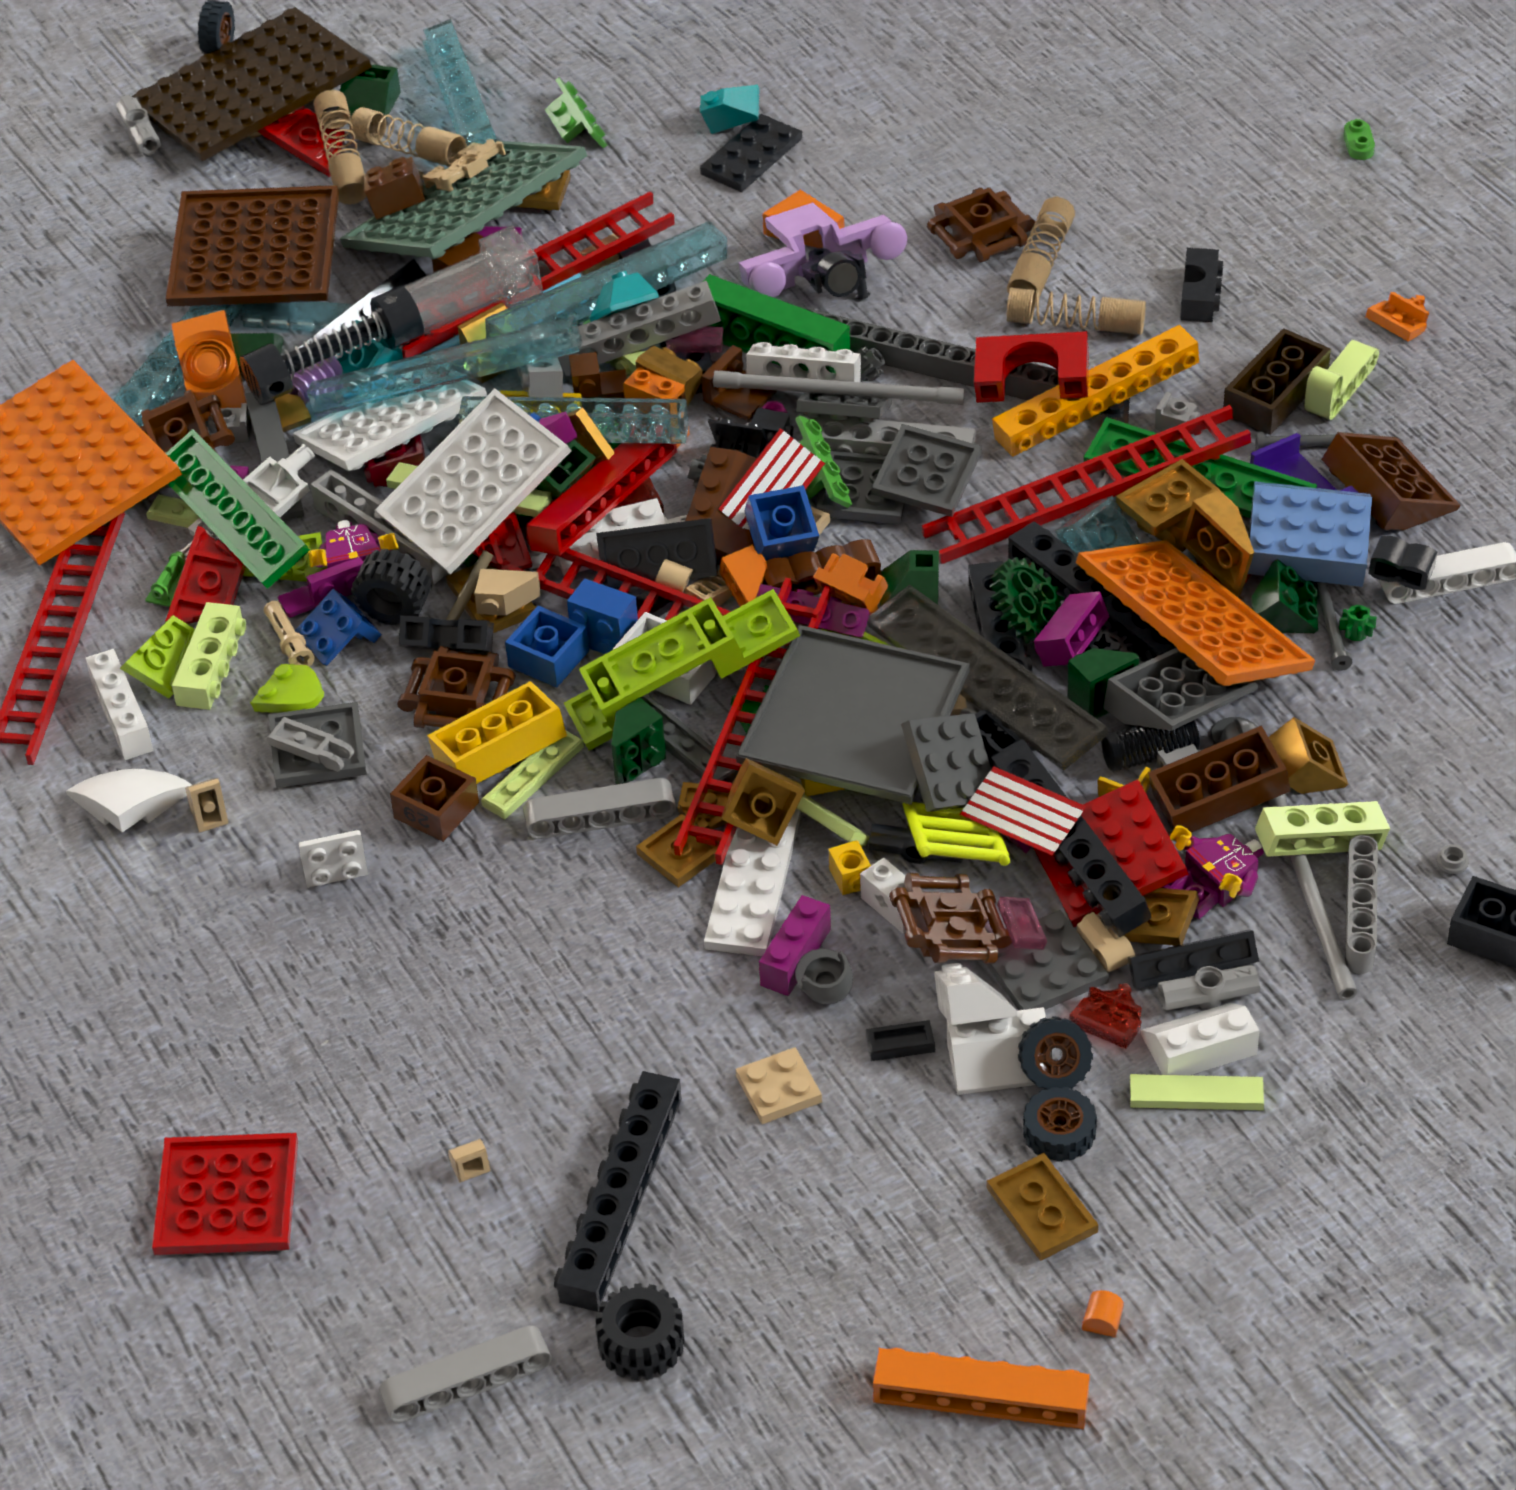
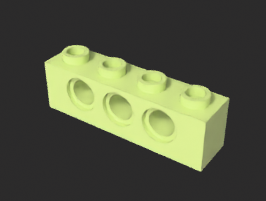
M206 602L172 684L176 706L210 710L215 698H219L223 677L228 676L231 657L236 656L238 640L246 631V620L242 618L240 606Z
M1378 801L1265 807L1262 809L1255 831L1266 856L1270 857L1348 852L1350 840L1358 835L1370 836L1377 842L1378 850H1381L1390 827Z

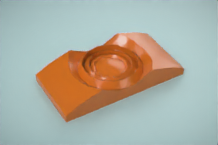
M225 310L172 323L175 346L184 376L186 391L192 389L197 401L210 395L218 396L222 405L220 409L241 408L242 403H247ZM210 412L202 414L204 421H208L209 416H211Z

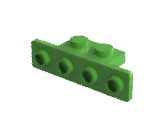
M558 77L555 81L563 94L552 101L544 110L559 134L568 143L586 128L589 134L604 149L608 146L603 139L606 134L597 123L594 124L596 121L595 117L588 109L585 110L587 105L579 95L576 96L578 91L570 81L565 83Z
M799 415L795 419L803 436L799 443L825 463L805 490L808 500L825 487L832 501L849 508L852 505L848 495L849 489L840 477V469L832 459L830 446L824 441L821 434V426L814 419L809 420Z

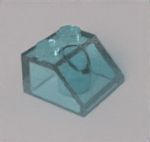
M1113 496L1092 502L1055 530L1060 541L1069 545L1077 554L1079 552L1141 544Z

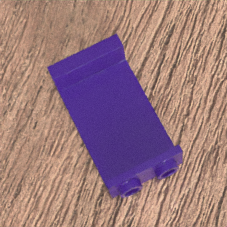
M1298 433L1282 438L1251 453V464L1316 484L1317 488L1337 490L1299 453L1301 436ZM1352 486L1340 490L1358 493Z

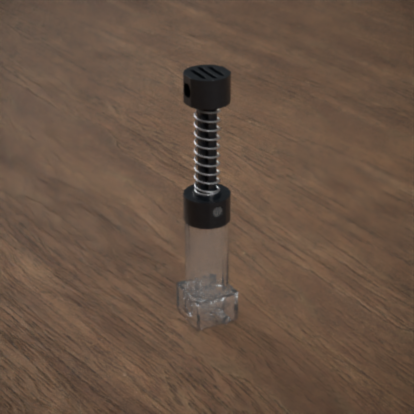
M513 226L504 228L478 240L481 253L407 285L396 287L371 298L370 306L372 312L369 319H365L362 316V322L357 324L352 320V326L347 328L343 324V330L339 332L333 328L332 335L327 336L326 333H323V338L320 340L313 337V343L308 345L304 341V347L299 349L294 345L295 351L288 353L285 349V355L281 356L278 349L272 343L240 356L239 360L245 380L255 399L260 404H265L293 391L291 379L294 378L295 372L303 375L304 368L312 371L314 364L322 367L324 360L332 362L333 356L341 358L343 351L351 354L353 347L360 350L362 343L370 346L372 339L379 342L383 338L390 348L395 349L424 336V334L499 301H503L509 310L543 297L536 253Z

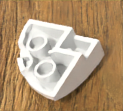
M124 769L86 779L68 789L66 793L104 825L110 822L123 833L141 819L150 823L186 797L185 787L192 784L166 772L147 769Z

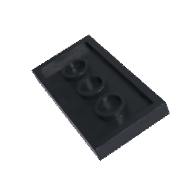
M760 114L758 120L750 122L700 166V174L739 192H743L802 140V130Z
M712 518L596 533L600 561L654 582L665 559L693 569L690 579L719 576ZM607 576L603 582V585L614 589H619L623 584L622 581Z

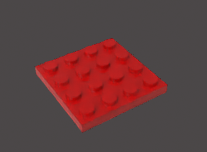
M1139 779L1083 804L1087 807L1081 816L1142 896L1189 875ZM1033 848L1072 926L1076 927L1083 920L1084 916L1094 912L1098 915L1099 909L1097 907L1092 909L1086 902L1082 894L1084 889L1081 886L1076 888L1067 875L1069 869L1066 865L1060 867L1053 855L1051 856Z
M297 1133L164 1138L152 1242L154 1255L289 1250L298 1151Z

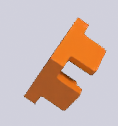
M832 553L824 569L819 567L813 576L821 592L825 585L831 586L832 597L841 599V603L868 609L870 611L869 619L873 621L879 613L878 604L888 588L885 578L881 575H877L874 581L864 577L868 566L846 554H842L839 558L838 555Z

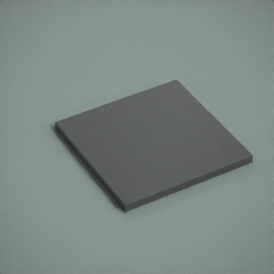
M799 625L797 629L800 636L792 640L739 748L736 755L737 763L743 764L745 758L777 773L912 804L919 784L901 724L913 719L950 716L969 674L970 664Z

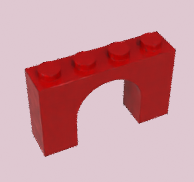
M1087 331L976 337L974 370L976 403L1003 402L1007 375L1014 368L1031 362L1045 363L1058 371L1060 399L1088 397L1089 345Z

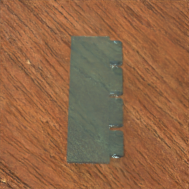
M330 302L245 304L240 318L243 320L244 327L263 328L264 322H266V326L269 329L289 330L291 323L293 330L315 331L316 325H319L320 331L350 308L352 304Z

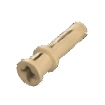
M278 601L268 602L264 606L263 611L281 640L280 649L284 655L288 656V663L310 667L314 662V655L310 649L306 648V641L303 635L295 632Z

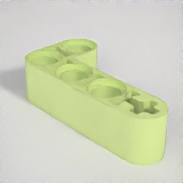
M1351 340L1327 370L1315 366L1307 380L1305 410L1329 420L1334 419L1374 369L1379 357V349L1356 340Z

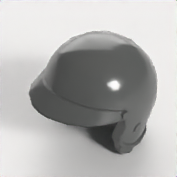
M824 948L806 953L800 959L795 971L800 989L804 990L809 998L815 1002L825 1005L835 1004L843 1000L850 993L853 985V973L843 951L838 953Z

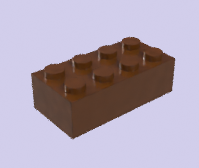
M1262 725L1148 772L1153 796L1172 831L1177 825H1180L1192 833L1291 791L1287 769Z

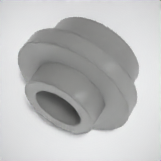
M1447 845L1437 855V865L1446 873L1459 874L1468 867L1469 858L1461 846Z

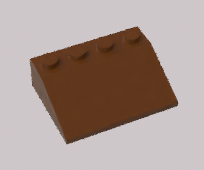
M1337 432L1321 459L1329 467V472L1339 478L1345 485L1344 488L1352 486L1358 493L1371 495V515L1376 519V524L1382 529L1406 530L1457 511L1461 506L1397 437Z
M710 447L685 521L712 518L717 565H720L722 557L751 545L755 548L750 530L740 527L722 513L719 507L757 458L737 450Z

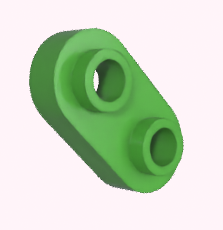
M1361 119L1347 122L1344 126L1343 136L1348 154L1357 160L1370 159L1374 155L1375 142L1369 124Z

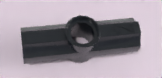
M872 824L869 850L901 854L904 860L913 864L924 863L928 858L957 863L963 861L962 858L935 855L920 856L909 825L907 828Z

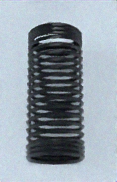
M1195 720L1176 728L1175 732L1172 730L1169 733L1168 730H1165V735L1162 729H1159L1160 737L1156 728L1145 727L1143 729V726L1104 734L1101 738V748L1107 767L1110 771L1117 772L1122 768L1125 770L1126 767L1131 768V766L1135 767L1137 764H1146L1147 761L1151 763L1152 760H1157L1158 751L1164 749V752L1167 754L1168 748L1172 752L1173 746L1174 749H1177L1178 745L1180 748H1183V745L1186 747L1194 744L1198 750L1200 747V736Z

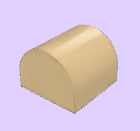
M665 559L655 582L684 593L693 569Z
M481 1139L448 1150L449 1159L459 1183L490 1172L487 1151Z

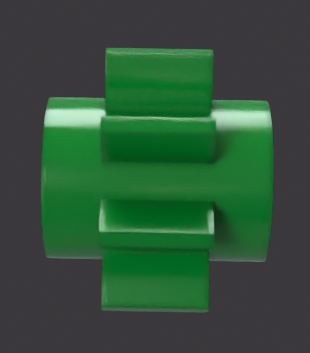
M1353 605L1348 610L1343 609L1342 618L1339 619V630H1345V638L1352 641H1362L1367 636H1373L1377 617L1370 616V608L1363 605Z

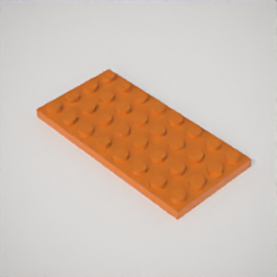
M1167 540L1078 553L1076 563L1085 570L1087 575L1095 578L1103 585L1105 590L1113 593L1121 600L1123 605L1131 608L1140 616L1141 620L1149 623L1162 637L1172 642L1180 652L1190 657L1199 668L1204 669L1215 678L1217 683L1223 686L1297 674L1313 669L1314 658Z

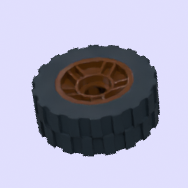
M215 0L204 2L205 4L202 6L199 14L197 30L198 44L202 54H210L215 50H219L223 44L234 40L235 17L234 10L229 2Z
M1052 1016V1018L1048 1019L1045 1017L1037 1023H1032L1030 1028L1022 1034L1023 1038L1018 1045V1061L1021 1063L1020 1067L1027 1078L1038 1087L1046 1090L1051 1089V1087H1068L1072 1089L1077 1086L1078 1082H1082L1086 1078V1073L1090 1072L1092 1067L1090 1065L1091 1060H1093L1091 1041L1088 1039L1085 1031L1066 1018H1059L1058 1016ZM1059 1048L1060 1055L1062 1056L1060 1060L1050 1058V1051L1052 1049Z
M1051 1087V1089L1039 1091L1037 1095H1033L1030 1098L1029 1103H1026L1025 1111L1023 1112L1024 1139L1026 1138L1027 1146L1032 1148L1035 1154L1041 1155L1045 1153L1049 1160L1053 1159L1059 1162H1063V1160L1070 1161L1074 1160L1075 1157L1083 1156L1093 1146V1140L1096 1138L1097 1114H1095L1094 1104L1092 1105L1090 1099L1087 1096H1083L1080 1091H1074L1068 1087Z

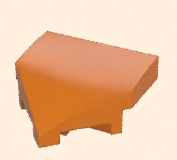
M1390 292L1388 301L1384 300L1367 309L1366 318L1409 342L1426 330L1429 311L1425 310V297L1423 295H1415V298L1411 297V299H1408L1395 292Z

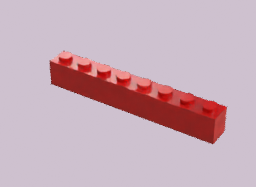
M650 423L643 424L613 450L615 454L608 460L599 462L527 524L530 549L559 556L677 453L674 427Z

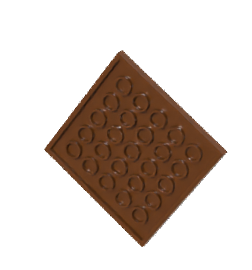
M338 185L181 191L165 298L167 307L328 301L339 200Z

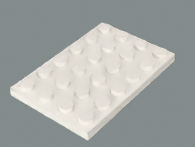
M429 362L294 432L293 436L297 444H305L312 452L348 471L357 470L363 466V463L373 458L384 456L385 452L395 446L407 444L412 437L431 431L433 426L443 421L454 419L456 414L466 409L477 407L479 402L487 397V393L484 387Z
M494 389L375 511L451 575L571 450L567 444L502 393Z

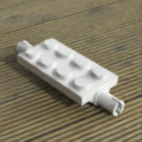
M301 444L287 459L282 458L276 462L271 457L267 458L243 481L280 518L310 491L308 484L299 478L297 471L315 457L314 453L308 446L306 447L305 444ZM200 518L188 527L193 537L197 526H201L216 541L219 539ZM192 541L185 548L179 551L182 552L186 556V558Z
M657 498L614 508L569 548L600 560L596 533L684 522L687 515L667 519L663 515ZM530 552L532 567L529 568V571L539 568L547 553ZM556 556L552 565L554 564L555 567L559 566L564 576L573 562ZM581 566L578 572L589 570V568Z

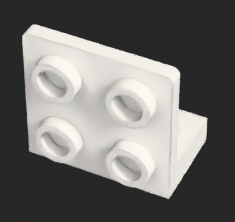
M359 830L303 841L298 844L307 888L368 875L362 837Z

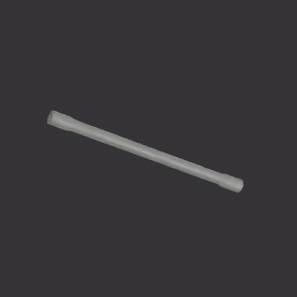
M714 371L713 387L752 388L932 401L940 404L963 405L964 388H933L741 374L729 371Z
M1285 794L1268 801L1270 807L1288 806ZM1306 854L1289 855L1329 964L1338 997L1341 1000H1350L1357 995V989L1350 970L1345 964Z

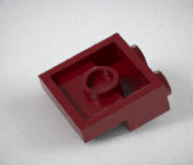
M421 434L412 437L407 444H400V446H395L388 450L384 456L365 462L364 472L368 484L373 483L375 488L379 486L388 487L386 479L399 462L419 466L425 460Z

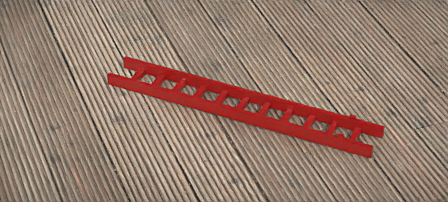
M650 191L419 306L418 309L422 320L429 317L440 329L434 328L430 330V334L424 335L402 347L403 358L408 360L453 337L454 334H459V325L500 303H503L506 308L513 307L675 225L674 214L670 212L651 223L639 214L638 211L654 204L653 193ZM628 216L641 227L629 234L616 223ZM606 227L619 238L607 245L594 234ZM586 238L597 250L582 256L572 244ZM564 249L575 261L560 267L550 255ZM542 260L552 272L538 279L528 267ZM520 272L530 283L516 290L506 278ZM498 283L508 294L493 301L483 289ZM475 294L485 306L470 313L460 301ZM452 305L462 318L447 324L437 312Z
M1228 405L957 511L953 517L944 516L921 525L922 533L926 539L949 530L953 538L959 542L939 550V561L941 564L1008 539L1009 536L1033 521L1041 526L1115 497L1181 459L1190 466L1211 458L1212 460L1219 459L1221 454L1251 443V432L1247 429L1227 438L1223 435L1217 424L1233 419V409ZM1208 429L1217 442L1200 448L1191 435H1200L1202 430ZM1182 439L1191 452L1174 458L1166 444ZM1157 449L1166 462L1149 468L1140 455ZM1131 458L1140 472L1122 478L1113 465ZM1105 469L1113 482L1097 488L1088 475ZM1080 479L1088 492L1071 498L1063 485ZM1054 489L1062 502L1045 508L1037 495ZM1028 499L1036 513L1019 519L1011 505ZM1002 509L1010 523L993 529L985 515ZM976 519L985 533L967 539L959 525Z
M124 512L113 518L109 526H101L88 534L105 536L102 546L74 543L60 552L0 709V743L28 745L25 753L28 765H34L123 522ZM71 554L98 556L95 566L68 564ZM64 574L91 576L87 586L60 585ZM56 594L83 596L80 607L52 605ZM48 615L75 617L72 628L44 626ZM40 636L68 638L64 648L37 646ZM33 656L60 658L56 670L29 668ZM25 678L52 680L49 691L21 689ZM17 699L45 701L41 713L13 711ZM8 721L35 723L32 735L5 733Z
M570 548L560 556L547 553L536 571L539 576L540 589L565 599H569L575 591L569 588L581 566L598 572L593 580L596 583L602 584L605 578L610 576L623 582L619 591L628 593L632 586L646 590L650 593L637 613L638 619L644 612L649 613L658 596L674 601L664 620L677 616L683 606L691 608L703 601ZM556 556L573 562L560 584L545 577ZM509 565L507 568V570L525 571L512 565ZM717 606L722 616L731 612Z
M785 577L778 597L788 614L811 618L808 627L818 629L831 598V586H824L816 608L786 603L792 589L791 578ZM777 648L766 654V656L783 659L787 649ZM763 657L750 663L675 840V855L681 856L688 837L694 836L696 837V842L716 846V841L720 842L715 853L716 864H723L737 827L728 823L725 831L722 832L695 826L694 822L699 812L722 817L724 806L703 801L708 789L730 793L733 783L713 779L718 766L734 770H740L742 764L737 763L736 759L722 755L727 743L741 746L745 736L732 734L736 721L751 724L756 715L741 711L745 700L762 703L765 692L750 690L754 678L773 680L776 674V670L759 667Z

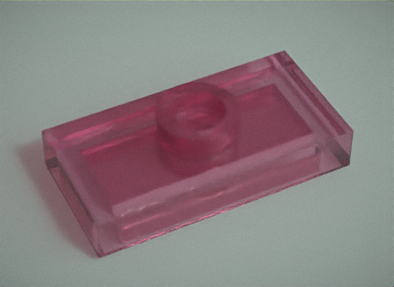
M702 327L667 340V348L673 352L722 353L723 327Z
M1000 897L997 906L1014 948L1044 950L1047 939L1030 899Z

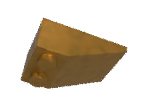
M1220 490L1193 500L1181 544L1237 597L1242 593L1254 550L1238 507Z

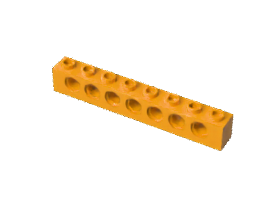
M1179 324L1089 369L1088 397L1060 399L1058 385L992 418L994 438L1014 457L1107 410L1109 406L1121 403L1198 364V342Z

